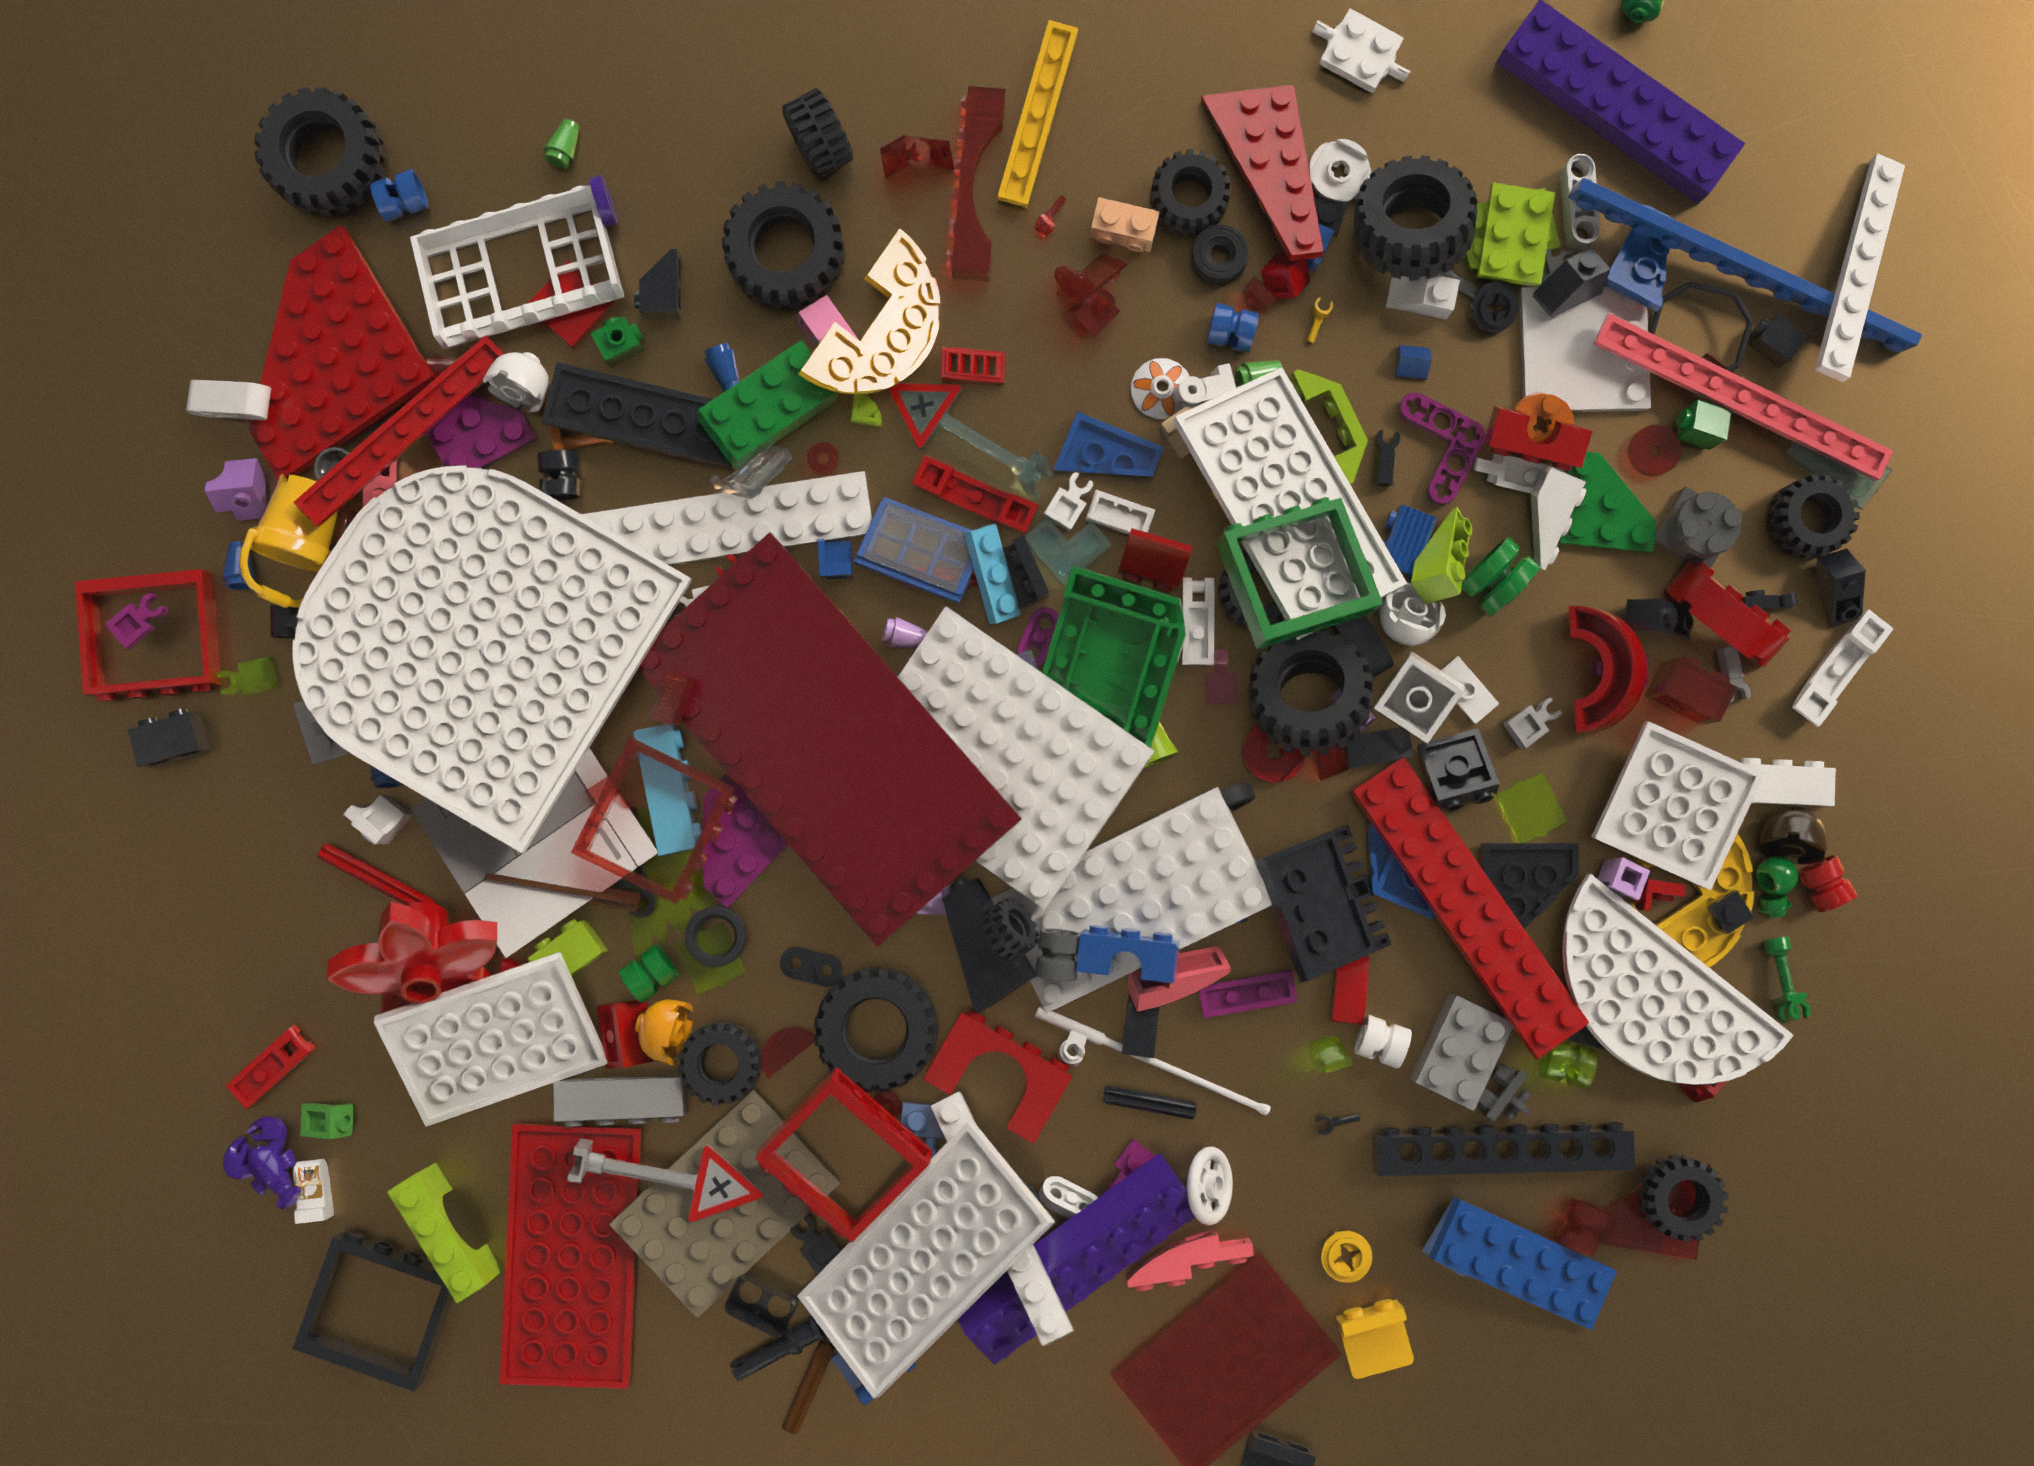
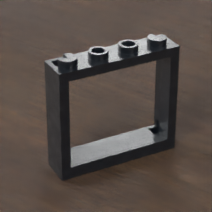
M345 1231V1233L341 1232L332 1237L293 1349L415 1392L424 1383L453 1297L432 1263L424 1261L423 1255L407 1251L405 1254L393 1250L394 1246L384 1241L373 1243L364 1240V1235L359 1232L355 1234ZM342 1251L442 1286L413 1367L313 1332Z

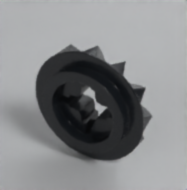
M1494 281L1483 284V287L1474 293L1475 299L1470 305L1473 309V317L1471 319L1479 325V329L1492 333L1501 332L1513 323L1517 315V296L1514 290L1503 282ZM1494 300V303L1503 306V309L1495 310L1492 314V311L1487 310L1485 305L1493 303Z

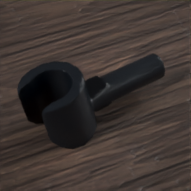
M1356 1113L1332 1118L1328 1114H1321L1316 1118V1121L1326 1119L1331 1125L1328 1129L1318 1130V1133L1328 1135L1333 1131L1334 1127L1360 1121V1115Z

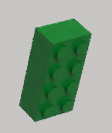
M802 340L698 410V422L735 470L836 402L839 392L819 387L798 374L812 354Z

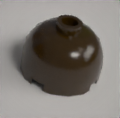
M1790 807L1788 810H1782L1772 815L1767 820L1760 836V850L1767 857L1786 856L1798 859L1797 864L1817 863L1825 858L1828 846L1827 832L1823 823L1813 814L1808 813L1806 809Z

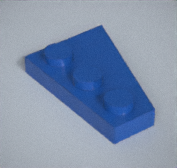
M1647 204L1645 205L1646 207L1652 210H1655L1665 216H1668ZM1631 229L1610 267L1611 270L1605 285L1658 313L1662 308L1663 297L1661 296L1663 284L1666 280L1667 271H1665L1670 248L1663 246L1660 240L1652 236H1641Z
M1077 411L1054 470L1153 477L1165 447Z

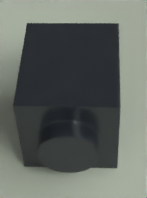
M1778 313L1769 320L1766 318L1761 320L1752 332L1755 338L1749 346L1777 367H1781L1792 359L1808 335Z

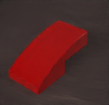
M1362 957L1335 969L1331 1022L1354 1025L1364 1024L1369 957Z

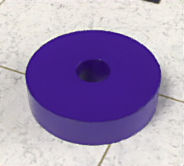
M603 175L589 178L594 201L604 227L617 225L616 211Z

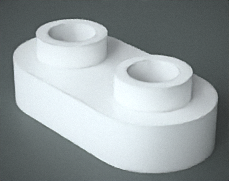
M1058 1176L1047 1178L1039 1190V1198L1042 1204L1068 1219L1098 1198L1093 1193Z

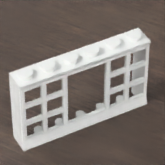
M590 185L576 186L570 191L556 195H545L539 200L525 204L517 203L508 209L486 212L477 218L455 221L449 226L435 230H424L420 234L410 237L433 336L443 350L482 339L485 335L489 337L625 297L607 229L604 227L598 213ZM592 210L596 228L577 234L573 216ZM567 218L571 236L549 242L545 224ZM538 226L555 296L502 311L485 241ZM599 236L603 254L584 259L580 241ZM478 243L482 261L461 267L457 249ZM573 243L577 262L555 267L551 250ZM450 252L454 270L432 276L428 258ZM605 262L610 280L591 285L586 267ZM484 269L489 287L467 293L463 275ZM580 269L584 287L562 294L558 275ZM456 277L460 296L438 302L434 283ZM491 295L495 313L473 319L469 301ZM462 303L466 321L445 328L440 309Z

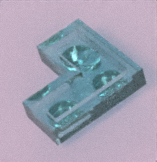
M1048 518L1025 536L1029 547L1063 587L1067 584L1072 566L1086 569L1112 547V544L1092 521L1069 541L1065 539Z

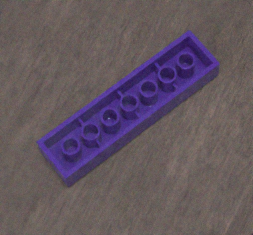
M1543 0L1537 2L1496 61L1500 66L1697 205L1710 194L1746 144Z
M1158 1153L1034 1245L1065 1313L1195 1217L1189 1205L1187 1188L1163 1156ZM1007 1270L957 1319L964 1334L994 1365L1007 1358L1014 1350L1026 1341L1034 1338L1037 1334Z

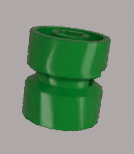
M656 943L640 954L641 960L639 962L632 960L618 970L626 987L641 1003H644L658 993V985L666 987L680 976L671 959Z

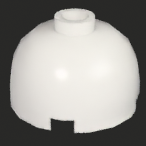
M513 352L501 355L491 364L483 378L484 383L487 381L490 383L488 390L495 397L516 409L519 408L520 404L529 406L527 412H538L546 400L550 389V380L546 370L540 364V360L528 352L523 354Z
M1407 583L1403 588L1385 596L1379 611L1381 626L1385 633L1394 641L1409 646L1421 645L1433 638L1440 630L1446 617L1445 608L1441 602L1439 605L1436 602L1425 604L1411 583Z

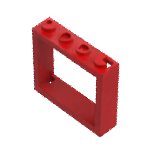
M197 569L75 581L83 695L94 696L97 702L115 701L116 695L127 694L128 699L148 697L147 692L159 691L160 696L178 695L179 689L190 688L192 693L211 691L210 686L222 685L213 573ZM197 587L203 676L105 685L99 597Z
M836 1067L760 1145L755 1160L758 1161L760 1168L764 1172L773 1174L780 1180L787 1192L801 1198L814 1215L821 1216L830 1223L837 1235L845 1236L849 1241L853 1242L930 1164L933 1150ZM830 1094L910 1163L906 1170L856 1220L776 1152Z

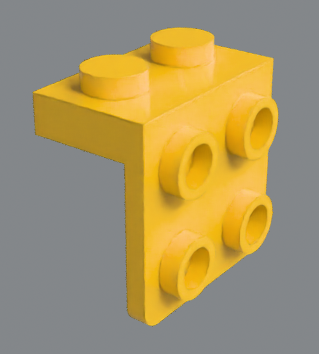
M1397 1299L1380 1300L1374 1303V1306L1364 1309L1361 1307L1345 1310L1342 1315L1335 1316L1350 1372L1354 1378L1361 1379L1413 1363L1414 1357L1404 1324L1407 1317L1404 1307Z

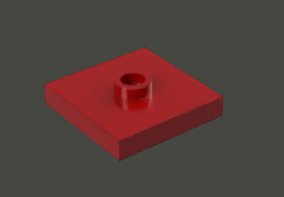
M567 260L563 265L570 264L571 262ZM579 269L558 275L562 294L584 287ZM551 278L528 303L555 296ZM614 301L606 302L544 320L543 322L574 349L616 303Z

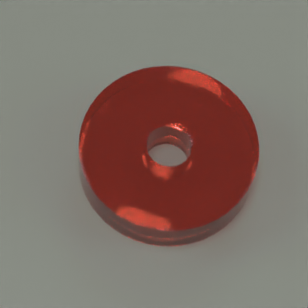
M1650 425L1641 429L1632 437L1628 446V457L1632 466L1639 473L1651 477L1660 476L1672 470L1677 465L1681 456V444L1677 439V435L1671 429L1662 425ZM1651 446H1656L1658 448V456H1655L1650 452Z

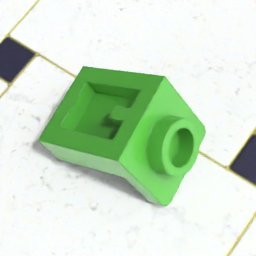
M302 1104L300 1136L321 1139L351 1136L353 1133V1104Z

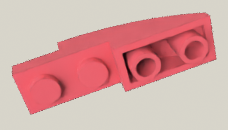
M1216 1229L1186 1236L1161 1247L1140 1261L1126 1274L1128 1288L1134 1287L1135 1291L1150 1290L1154 1288L1153 1284L1166 1282L1167 1286L1185 1284V1279L1192 1278L1190 1265H1196L1198 1269L1214 1267L1217 1261L1228 1260V1264L1244 1263L1247 1261V1257L1254 1256L1253 1245L1249 1237L1219 1242V1235Z

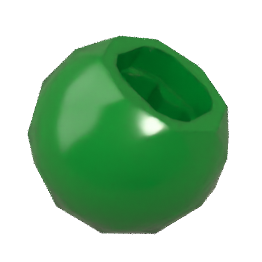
M1771 856L1759 864L1757 882L1762 890L1771 895L1780 896L1788 894L1796 887L1798 870L1789 859L1782 856Z

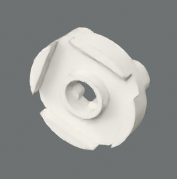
M1337 139V141L1326 142L1319 146L1308 166L1314 192L1321 198L1342 204H1348L1355 199L1356 195L1360 192V186L1367 178L1370 179L1371 167L1365 150L1359 144L1348 139ZM1340 164L1345 166L1344 172L1347 176L1335 177L1331 167L1338 168Z

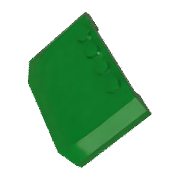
M1072 566L1063 594L1064 601L1042 673L1152 748L1186 637L1181 598Z

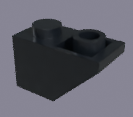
M1847 548L1817 557L1816 584L1829 624L1832 627L1857 620L1863 612L1866 570Z
M1627 599L1625 623L1637 635L1689 641L1694 619L1689 612V608L1663 599Z

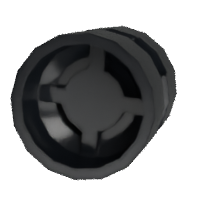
M547 450L539 452L537 454L538 472L543 474V477L538 481L539 490L557 501L580 498V479L575 476L580 470L579 453L573 450Z

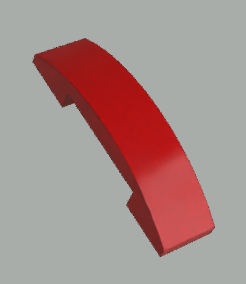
M924 455L912 481L914 486L952 505L1024 534L1027 533L1039 507V504L1011 492L1006 493L926 455Z

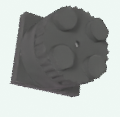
M1686 486L1680 492L1655 535V543L1686 562L1691 559L1698 564L1702 560L1712 568L1719 554L1727 551L1737 541V537L1740 535L1739 531L1741 530L1740 525L1743 521L1741 512L1724 495L1713 492L1698 494Z

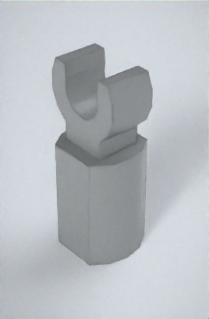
M1734 647L1716 650L1722 681L1726 682L1723 692L1725 701L1727 703L1735 701L1733 696L1735 689L1740 690L1742 699L1751 698V690L1743 682L1742 677L1745 675L1739 651Z

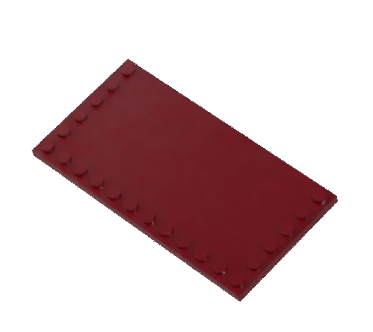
M771 532L762 538L661 630L638 668L639 672L662 698L670 699L665 700V702L668 703L671 709L877 947L884 943L1022 820L1021 816Z

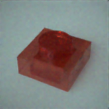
M1255 276L1245 285L1242 292L1245 296L1243 299L1246 304L1254 311L1259 310L1263 315L1273 307L1276 300Z

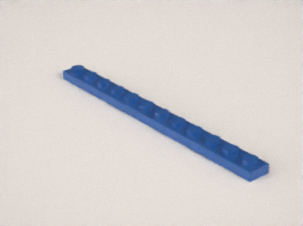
M1582 178L1572 186L1568 198L1576 201V205L1580 208L1598 211L1604 214V217L1610 222L1624 223L1632 227V230L1641 236H1652L1660 240L1661 244L1667 248L1680 249L1689 253V257L1695 261L1708 262L1717 266V270L1723 274L1739 276L1745 279V283L1749 286L1765 288L1773 292V296L1780 300H1791L1801 305V309L1808 313H1819L1829 318L1834 293L1590 180ZM1869 309L1861 334L1862 338L1875 339L1884 343L1885 348L1894 352H1903L1917 346L1922 336L1921 333Z

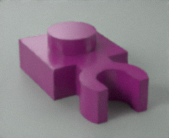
M148 593L144 595L140 600L139 608L129 603L105 624L126 649L131 650L155 629L149 621L153 618H162L168 612V609L164 606H159L155 611L151 610V603L158 598L155 594Z

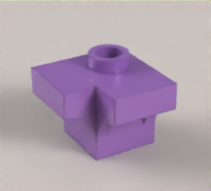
M257 458L225 461L224 470L221 475L212 481L206 482L204 492L215 512L232 511L237 521L261 519L268 506L266 498L267 478Z

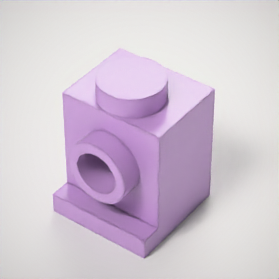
M1621 857L1604 860L1597 879L1622 899L1628 896L1634 900H1639L1650 871Z

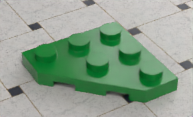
M1586 452L1582 468L1572 466L1571 471L1564 470V473L1586 482L1583 487L1586 489V493L1581 504L1578 507H1574L1570 516L1572 518L1571 527L1565 536L1561 535L1558 544L1641 554L1654 553L1656 520L1601 453Z

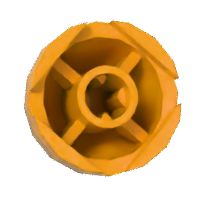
M665 999L655 1002L647 1009L645 1014L639 1015L635 1031L639 1033L638 1038L641 1049L649 1058L667 1065H675L677 1063L673 1058L683 1050V1044L690 1037L693 1021L687 1019L688 1011L693 1012V1007L690 1003Z

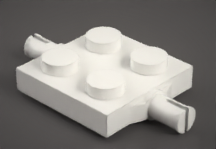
M1351 8L1348 10L1343 21L1335 29L1318 20L1312 30V33L1328 41L1326 51L1321 57L1319 64L1372 94L1379 82L1387 74L1404 83L1410 73V70L1394 63L1396 52L1404 38Z

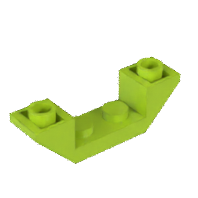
M1298 369L1291 374L1289 380L1304 406L1325 396L1327 399L1324 401L1325 408L1331 418L1335 417L1340 426L1338 435L1344 446L1349 445L1350 447L1349 450L1334 456L1351 485L1357 474L1368 439L1342 385Z

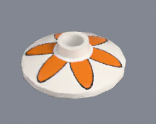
M1167 358L1153 359L1144 363L1135 372L1131 382V397L1136 408L1145 416L1155 420H1167L1179 412L1182 408L1175 404L1173 392L1184 378L1189 377L1188 372L1178 362ZM1159 382H1165L1168 385V390L1161 392L1157 389L1156 385Z

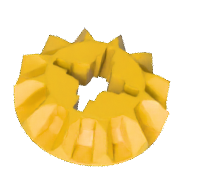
M1350 1230L1335 1232L1325 1240L1320 1252L1322 1266L1328 1275L1344 1283L1355 1282L1364 1277L1372 1264V1250L1369 1243L1362 1235ZM1341 1244L1348 1251H1357L1350 1257L1352 1268L1344 1260H1336L1338 1259L1337 1257L1342 1255Z

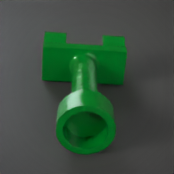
M1790 937L1764 940L1766 954H1771L1775 958L1776 970L1779 973V983L1782 986L1781 992H1783L1781 997L1773 999V1004L1778 1005L1775 1010L1776 1018L1781 1023L1786 1022L1783 1010L1786 1007L1785 1011L1788 1018L1797 1021L1800 1017V1009L1796 1004L1802 1007L1803 1019L1808 1018L1811 1008L1808 1002L1804 1000L1808 998L1807 992L1796 994L1793 988L1794 985H1792L1789 963H1787V952L1792 949Z

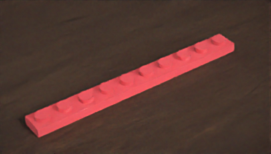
M1610 313L1606 315L1593 342L1594 345L1874 481L1880 480L1893 453L1892 450Z

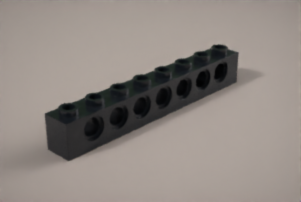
M1604 1122L1603 1128H1591V1123H1572V1128L1559 1129V1124L1555 1123L1540 1124V1129H1527L1525 1124L1508 1125V1130H1496L1494 1125H1477L1476 1131H1464L1463 1126H1444V1131L1432 1132V1127L1427 1126L1412 1127V1132H1400V1128L1383 1127L1380 1128V1133H1372L1373 1172L1377 1176L1635 1170L1634 1131L1623 1127L1622 1122ZM1602 1138L1604 1148L1600 1153L1594 1154L1592 1144L1596 1139ZM1538 1139L1541 1144L1540 1151L1535 1155H1529V1143ZM1565 1139H1571V1151L1562 1155L1560 1152L1561 1143ZM1507 1140L1509 1143L1508 1152L1503 1156H1498L1496 1154L1497 1144L1500 1141ZM1470 1141H1475L1477 1143L1476 1153L1473 1156L1466 1157L1464 1155L1465 1145ZM1437 1142H1444L1446 1147L1445 1153L1441 1157H1433V1145ZM1405 1143H1412L1414 1146L1413 1154L1408 1158H1401L1399 1154L1401 1146Z

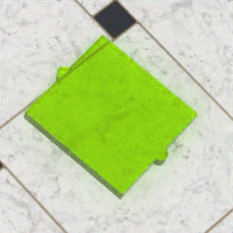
M1543 772L1523 782L1517 780L1514 786L1496 794L1519 843H1525L1539 835L1546 836L1548 831L1568 822Z
M723 922L703 932L698 930L697 941L699 946L710 955H722L733 946V942ZM685 940L675 945L698 995L717 986L724 987L727 981L746 973L740 957L725 966L709 967L697 962L690 955L685 945Z

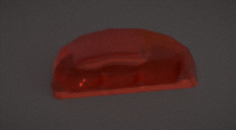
M798 1026L785 1027L775 1032L765 1043L762 1053V1068L767 1078H770L815 1042V1034L808 1029Z

